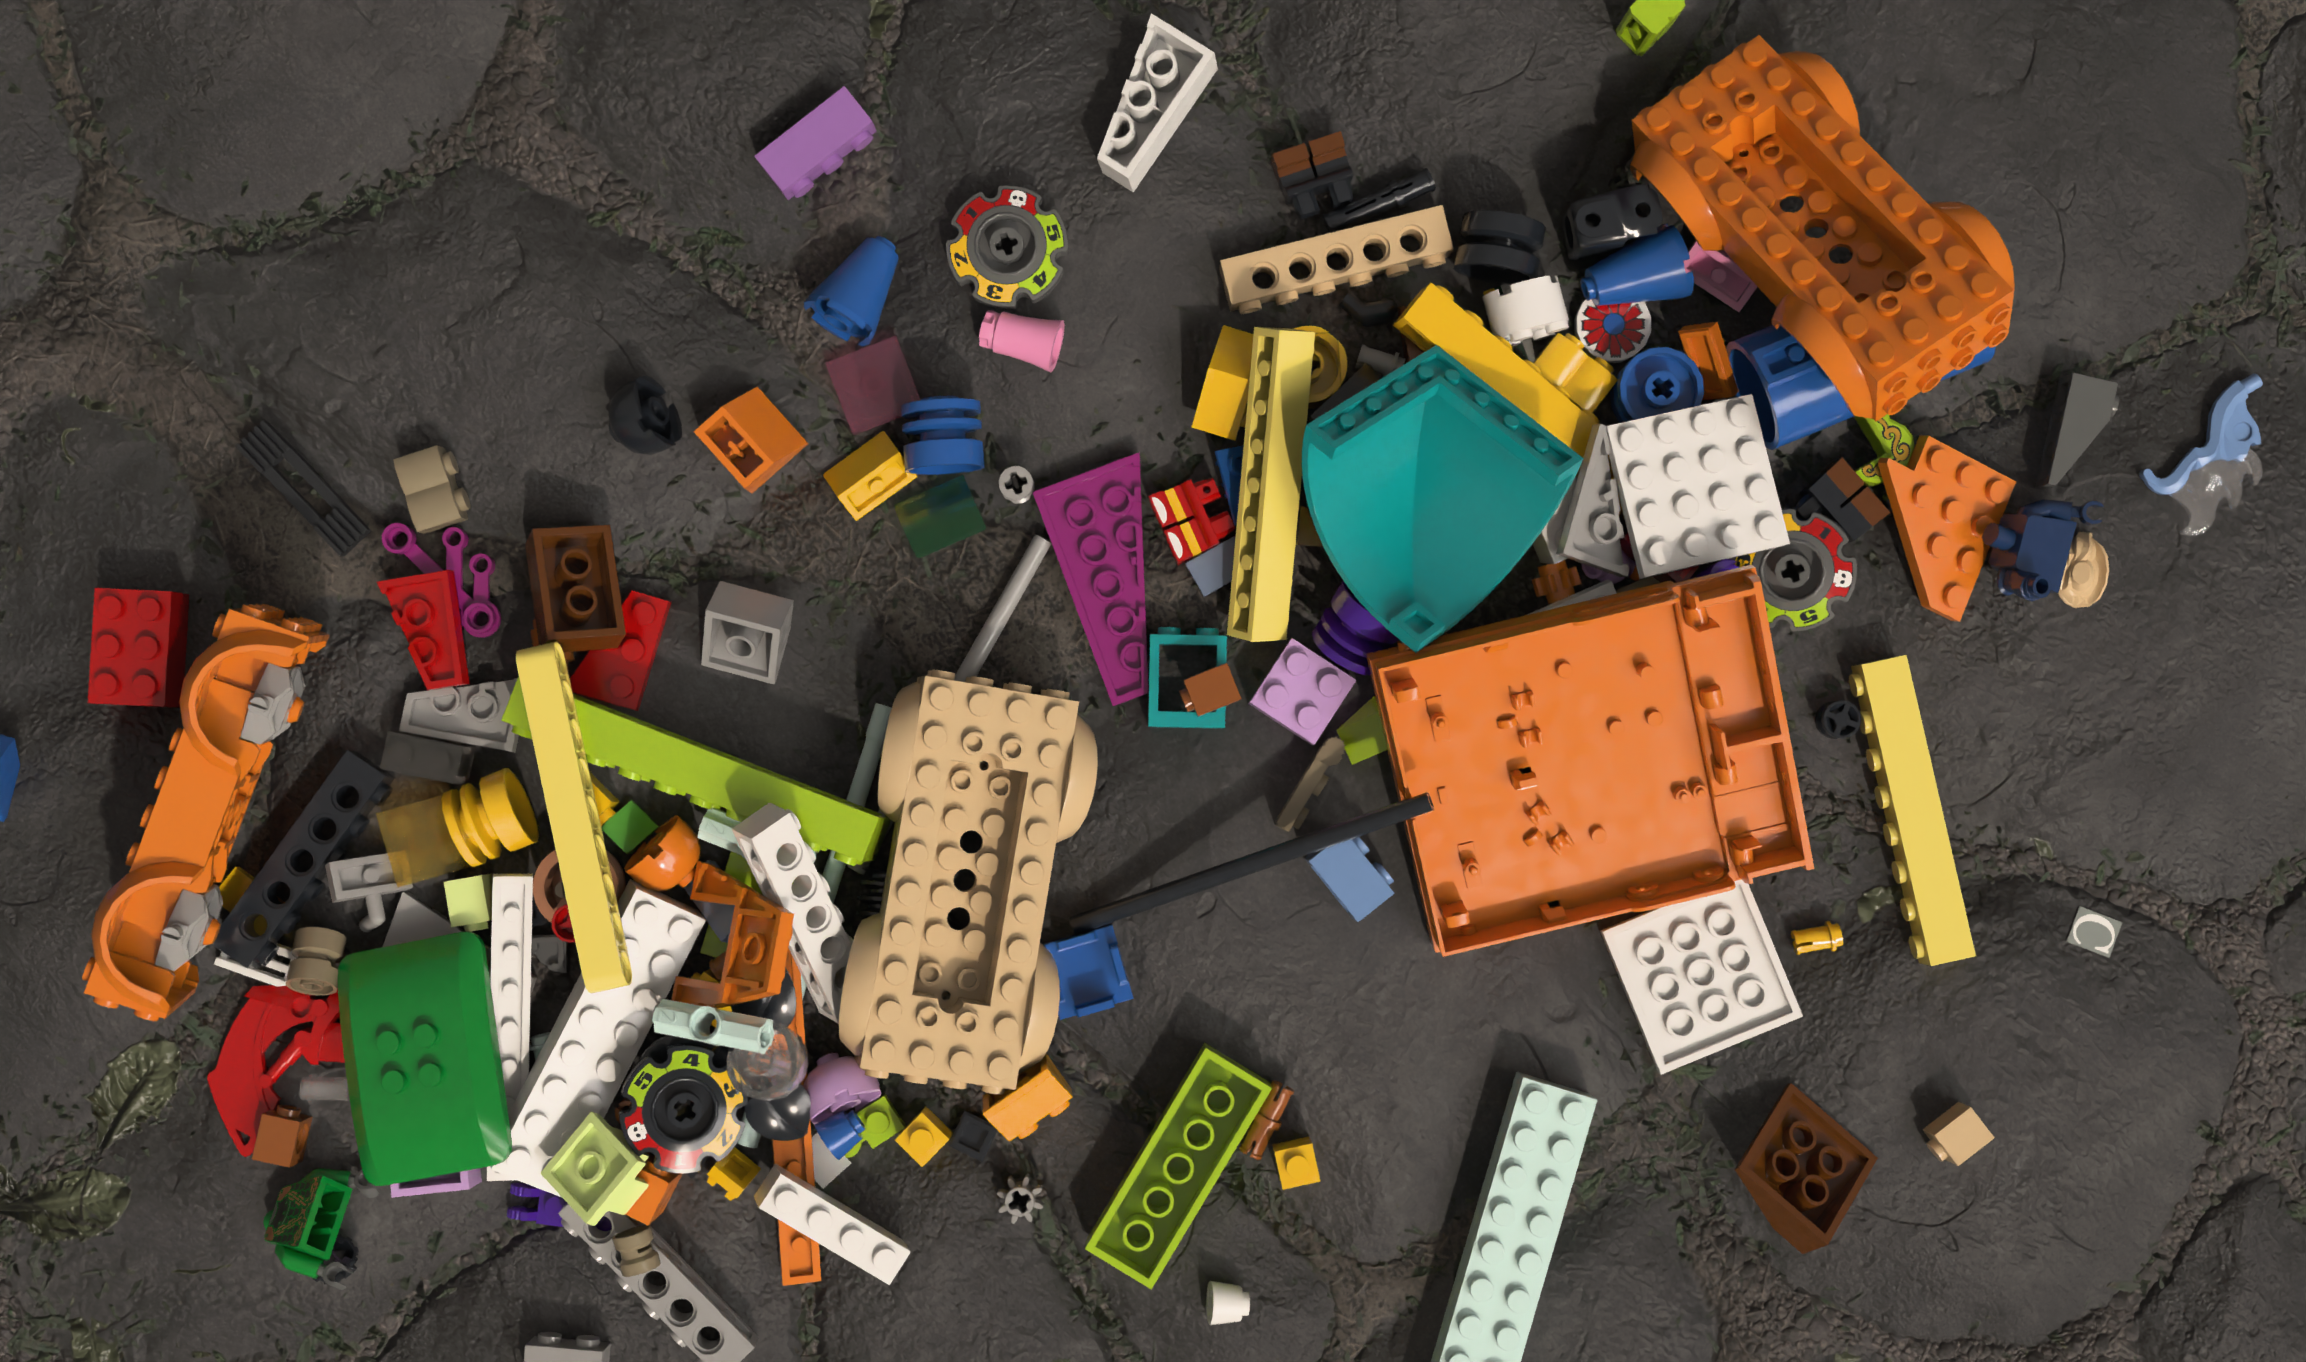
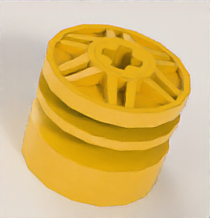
M504 768L482 777L479 783L480 792L471 783L462 785L460 791L452 789L444 792L442 795V811L451 838L464 860L472 867L486 863L487 857L490 860L499 858L502 851L501 843L512 852L538 842V825L533 808L522 784L509 768Z

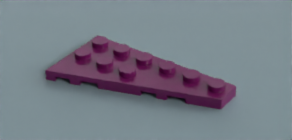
M1140 452L1033 492L1113 706L1149 693Z

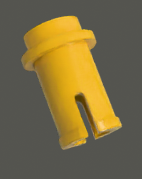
M1825 921L1824 926L1791 931V938L1795 939V941H1792L1796 955L1830 948L1831 951H1836L1838 946H1843L1842 932L1838 923L1831 924L1830 921Z

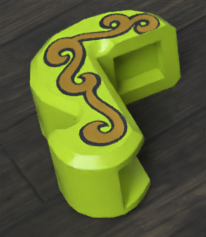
M1888 414L1876 422L1873 418L1854 416L1878 456L1854 471L1865 483L1863 486L1880 485L1884 482L1878 466L1879 458H1890L1907 467L1915 447L1913 436L1906 426L1890 419Z

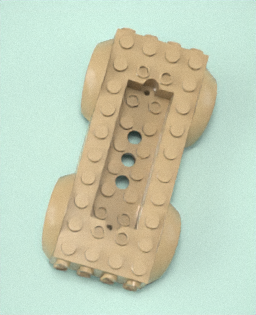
M928 670L927 676L917 677V682L902 688L898 692L888 720L880 763L878 806L880 811L891 821L895 822L880 913L861 921L851 946L840 1003L839 1038L854 1054L856 1063L859 1068L865 1071L866 1076L887 1079L889 1073H897L904 1076V1081L927 1084L928 1078L942 1081L943 1086L949 1088L966 1089V1085L969 1083L982 1087L981 1091L1004 1095L1005 1089L1016 1090L1018 1074L1034 1067L1043 1059L1054 1036L1060 1002V980L1053 955L1040 943L1056 843L1073 836L1080 829L1087 816L1097 778V745L1090 726L1077 714L1079 702L1069 700V692L1047 689L1041 690V694L1037 695L1031 694L1032 686L1004 683L1002 689L993 687L994 680L971 676L966 677L965 682L954 681L955 673ZM970 830L978 832L982 838V846L975 853H966L960 846L961 836ZM961 869L971 870L975 877L973 886L966 891L958 890L953 882L955 874ZM956 907L966 909L970 917L968 925L961 930L952 929L947 922L948 913Z

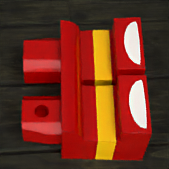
M1213 478L1198 481L1194 484L1190 479L1176 487L1148 496V501L1161 530L1164 531V537L1177 566L1216 547L1219 544L1218 540L1223 539L1235 530L1228 511L1208 518L1203 505L1221 498ZM1193 518L1192 520H1190V521H1188V522H1185V523H1183V524H1181V525H1179V526L1177 525V524L1182 523V522H1184V521H1186V520H1188V519Z

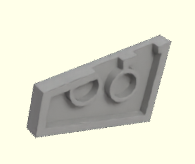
M517 678L500 682L479 683V685L407 693L399 731L515 753L519 735L511 732L513 725L501 721Z

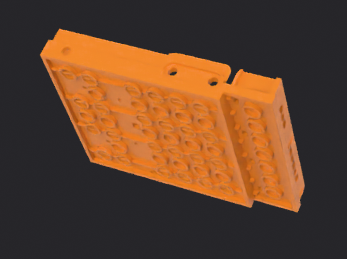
M1753 565L1677 583L1670 580L1442 635L1417 653L1400 640L1397 642L1398 646L1366 654L1399 802L1428 792L1434 805V811L1405 820L1404 826L1430 942L1435 953L1440 952L1442 957L1628 912L1648 911L1731 891L1736 887L1734 881L1741 879L1746 884H1753L1752 878L1800 866L1805 870L1814 869L1760 577L1757 575L1756 567ZM1526 767L1530 768V772L1524 774L1519 770ZM1558 901L1556 906L1550 907L1548 905V902Z

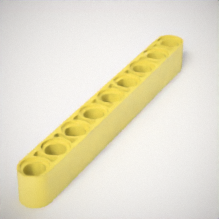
M557 641L521 649L516 652L517 670L584 984L591 994L628 986L632 983L631 964L564 652Z

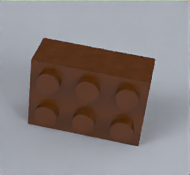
M610 525L532 529L525 543L539 645L557 641L562 647L563 652L618 648L626 635Z

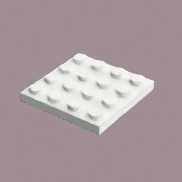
M1752 394L1606 426L1612 454L1608 455L1614 479H1616L1618 495L1639 579L1790 544Z
M1742 879L1734 881L1736 887L1731 891L1652 909L1600 930L1658 1073L1661 1075L1803 1017L1749 884L1744 883Z

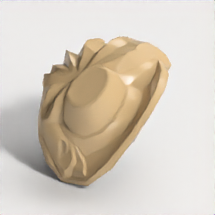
M2078 532L2073 537L2058 593L2063 602L2073 608L2089 607L2098 601L2108 582V555L2104 547L2092 538L2091 532Z

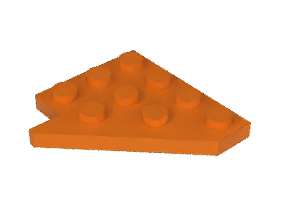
M1919 435L1907 467L1890 458H1879L1878 466L1921 606L1950 621L1960 622L1990 548L1982 539L1984 529L1990 523L1999 524L2016 481L1929 435Z

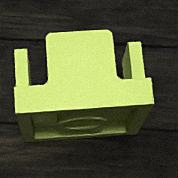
M591 1111L540 1174L586 1224L595 1226L608 1211L625 1215L648 1188L649 1184L644 1179L636 1176L646 1165L645 1161L650 1155L645 1152L641 1156H637L628 1145L622 1130L610 1126L600 1114Z

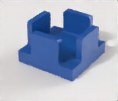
M1113 924L1043 944L1053 955L1060 980L1058 1015L1060 1020L1076 1015L1077 1017H1082L1113 1008L1117 1003L1134 999Z

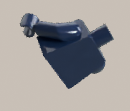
M2042 499L2021 506L2016 514H2004L1999 524L1990 523L1984 529L1982 539L1986 545L1993 547L1989 564L1991 568L1998 572L1997 586L2000 592L2006 596L2014 593L2029 601L2044 598L2049 593H2059L2077 525L2076 522L2071 521V517L2079 518L2086 525L2098 524L2102 520L2089 519L2086 511L2089 506L2101 508L2104 505L2098 501H2090L2081 506H2073V502Z

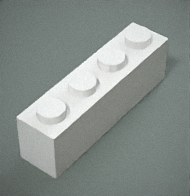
M774 1164L754 1195V1199L760 1209L888 1285L891 1284L911 1252L901 1238L777 1164Z

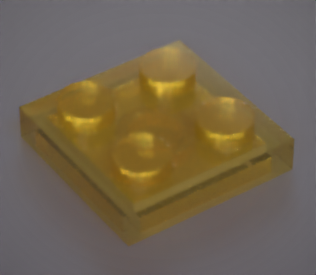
M442 795L376 813L397 888L472 867L464 860L451 838L442 811Z

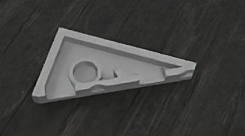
M1595 424L1592 425L1556 554L1618 577H1628L1629 567L1628 564H1623L1620 538H1624L1623 525L1619 520L1620 504L1616 479H1611L1608 454H1612L1609 436L1607 435V427L1605 425Z

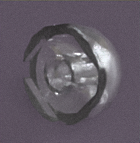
M773 1021V1030L775 1031L773 1042L765 1054L736 1048L733 1051L729 1050L727 1055V1074L736 1090L750 1098L773 1101L785 1098L799 1087L806 1076L808 1052L801 1036L787 1025Z

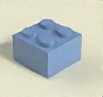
M1360 837L1313 852L1304 858L1350 917L1356 922L1361 921L1394 894L1389 887L1394 880L1380 863L1375 862L1371 864L1365 857V854L1370 850Z

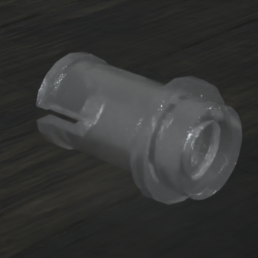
M311 1073L309 1077L301 1079L300 1098L301 1100H307L309 1104H315L316 1100L349 1102L347 1077H317L316 1073Z

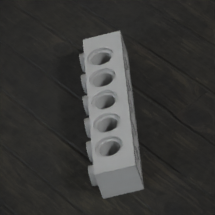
M568 1203L560 1210L558 1214L563 1218L561 1220L563 1227L572 1236L577 1237L579 1235L589 1245L588 1251L597 1262L602 1265L607 1263L616 1273L615 1278L621 1287L628 1292L634 1291L643 1300L642 1306L645 1311L656 1320L661 1318L670 1328L669 1333L674 1341L681 1347L688 1346L697 1355V1362H741L755 1348L759 1336L652 1227L654 1238L651 1244L653 1250L658 1252L661 1264L651 1271H658L664 1275L666 1284L662 1286L650 1283L647 1273L651 1271L630 1277L622 1276L619 1266L622 1260L621 1254L615 1250L612 1237L617 1233L646 1224L627 1215L608 1211L604 1216L611 1221L612 1229L602 1231L596 1226L586 1224ZM677 1299L688 1300L693 1306V1311L689 1313L679 1312L675 1308L674 1301ZM707 1326L714 1327L718 1330L720 1338L717 1340H707L701 1334V1329Z

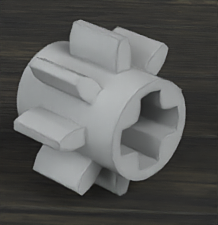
M1029 1174L1025 1175L1023 1181L1018 1182L1012 1176H1009V1190L998 1189L997 1192L999 1197L1005 1198V1203L999 1207L998 1211L1003 1213L1008 1210L1012 1214L1011 1221L1013 1224H1015L1018 1217L1025 1216L1029 1222H1032L1033 1213L1031 1210L1033 1207L1043 1209L1044 1202L1035 1199L1043 1187L1042 1185L1033 1187L1029 1184ZM1015 1191H1018L1021 1196L1029 1195L1026 1206L1023 1207L1020 1202L1013 1204Z

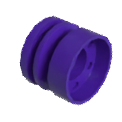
M1342 581L1331 600L1332 607L1325 609L1321 620L1318 621L1312 632V637L1318 648L1335 663L1347 670L1371 676L1366 654L1395 647L1394 643L1400 640L1369 613L1345 582Z

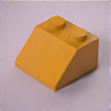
M1046 1053L1038 1064L1018 1074L1016 1090L1005 1089L1004 1095L985 1093L983 1095V1115L1009 1142L1017 1136L1019 1139H1023L1038 1128L1037 1122L1048 1114L1051 1117H1055L1070 1105L1068 1100L1073 1098L1072 1089Z

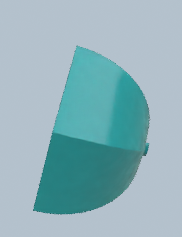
M1435 345L1308 423L1305 428L1302 445V476L1305 495L1314 526L1335 569L1347 587L1369 613L1393 635L1417 653L1469 614L1513 569L1557 510L1584 458L1438 345Z

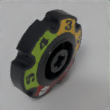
M693 1044L671 1045L666 1047L667 1055L665 1059L655 1061L648 1055L631 1071L621 1091L622 1096L628 1098L631 1104L628 1109L619 1112V1120L624 1137L637 1156H641L645 1152H652L655 1155L653 1161L655 1168L670 1173H692L701 1170L700 1163L704 1157L712 1156L716 1161H720L736 1146L745 1128V1122L737 1118L736 1113L740 1107L747 1106L748 1098L743 1081L735 1068L728 1061L720 1066L714 1065L712 1063L714 1052L711 1049ZM688 1099L691 1100L689 1105L693 1110L690 1115L682 1113L677 1117L678 1112L674 1105L678 1101L684 1104Z

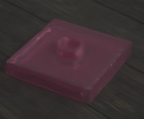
M896 336L825 363L853 435L902 417L901 405L921 400Z

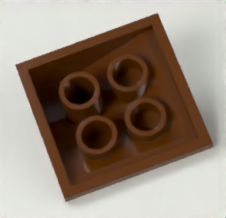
M1789 1083L1777 1099L1736 1166L1735 1171L1772 1228L1799 1252L1805 1254L1827 1246L1830 1243L1878 1157L1797 1087Z

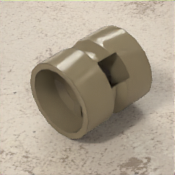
M321 927L298 929L295 933L292 955L296 959L289 963L286 986L296 992L309 995H330L336 993L338 988V966L336 964L340 963L344 956L347 940L344 934Z

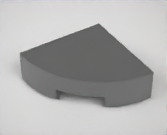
M555 934L532 935L531 951L541 963L552 971L560 973L570 972L568 942L560 940Z

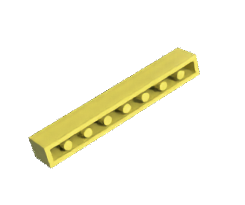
M1254 327L1227 635L1250 642L1287 640L1298 511L1300 506L1302 445L1307 425L1315 332Z
M1907 655L1851 666L1852 674L1849 675V685L1853 696L1858 697L1861 709L1860 730L1863 734L1867 735L1870 748L1866 750V759L1872 772L1875 771L1878 786L1874 790L1875 798L1879 808L1884 809L1887 822L1883 825V833L1888 846L1893 848L1895 861L1892 862V872L1895 881L1898 884L1901 883L1904 896L1900 900V907L1904 919L1910 922L1913 935L1909 937L1911 953L1915 959H1918L1920 964L1928 966L1975 957L1974 945Z

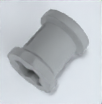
M1011 466L1000 475L999 488L1005 499L1010 500L1014 504H1023L1030 499L1035 486L1029 471L1020 466ZM1018 476L1022 482L1027 481V484L1022 486V493L1015 494L1013 489H1007V486L1012 484L1011 478Z

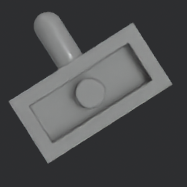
M406 850L333 861L325 865L332 903L360 898L366 899L368 915L359 922V927L363 932H371L385 921L381 895L409 891L413 888Z

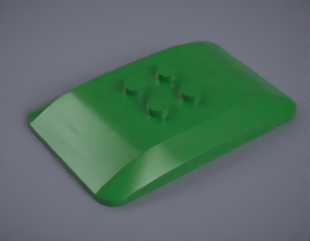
M457 932L356 952L345 956L338 966L340 1024L356 1142L362 1171L367 1181L375 1186H386L503 1163L512 1151V1137L486 948L480 936L473 932Z

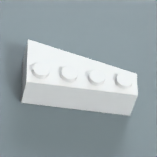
M1152 13L1147 24V31L1142 44L1140 43L1135 55V63L1129 79H1126L1121 92L1122 97L1119 106L1113 114L1097 156L1102 173L1132 192L1138 187L1218 70L1213 51Z

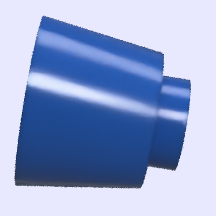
M842 1110L815 1124V1128L822 1141L838 1160L863 1139L861 1132L866 1129L859 1116L853 1110L848 1114Z

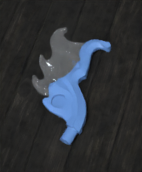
M2256 373L2241 381H2233L2214 401L2208 415L2206 442L2203 447L2191 448L2165 478H2157L2150 469H2143L2139 472L2140 478L2152 492L2171 496L2188 512L2189 526L2180 530V534L2197 536L2206 532L2215 520L2216 508L2222 498L2229 499L2230 510L2237 507L2242 496V480L2245 474L2250 475V484L2256 486L2262 477L2261 461L2257 454L2250 449V445L2261 444L2259 428L2246 406V399L2249 398L2248 394L2263 385L2261 378Z

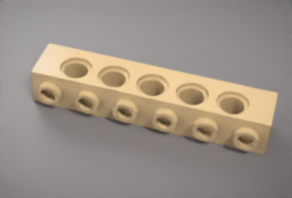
M1443 205L1223 259L1220 260L1219 270L1230 312L1239 310L1240 314H1248L1262 309L1261 304L1276 300L1277 305H1284L1297 301L1299 294L1313 291L1314 296H1320L1335 291V285L1349 282L1351 287L1360 286L1371 282L1372 276L1386 273L1388 278L1400 276L1409 272L1408 267L1423 264L1424 268L1436 267L1446 263L1445 258L1451 255L1454 248ZM1405 236H1412L1418 240L1420 249L1415 252H1408L1402 248L1400 239ZM1369 245L1378 246L1383 252V258L1379 261H1371L1365 257L1363 249ZM1332 254L1341 255L1346 260L1347 266L1342 270H1333L1328 266L1326 258ZM1296 263L1304 264L1308 267L1310 276L1306 279L1298 280L1290 274L1289 268ZM1261 272L1267 273L1272 277L1273 285L1267 289H1260L1253 283V276Z

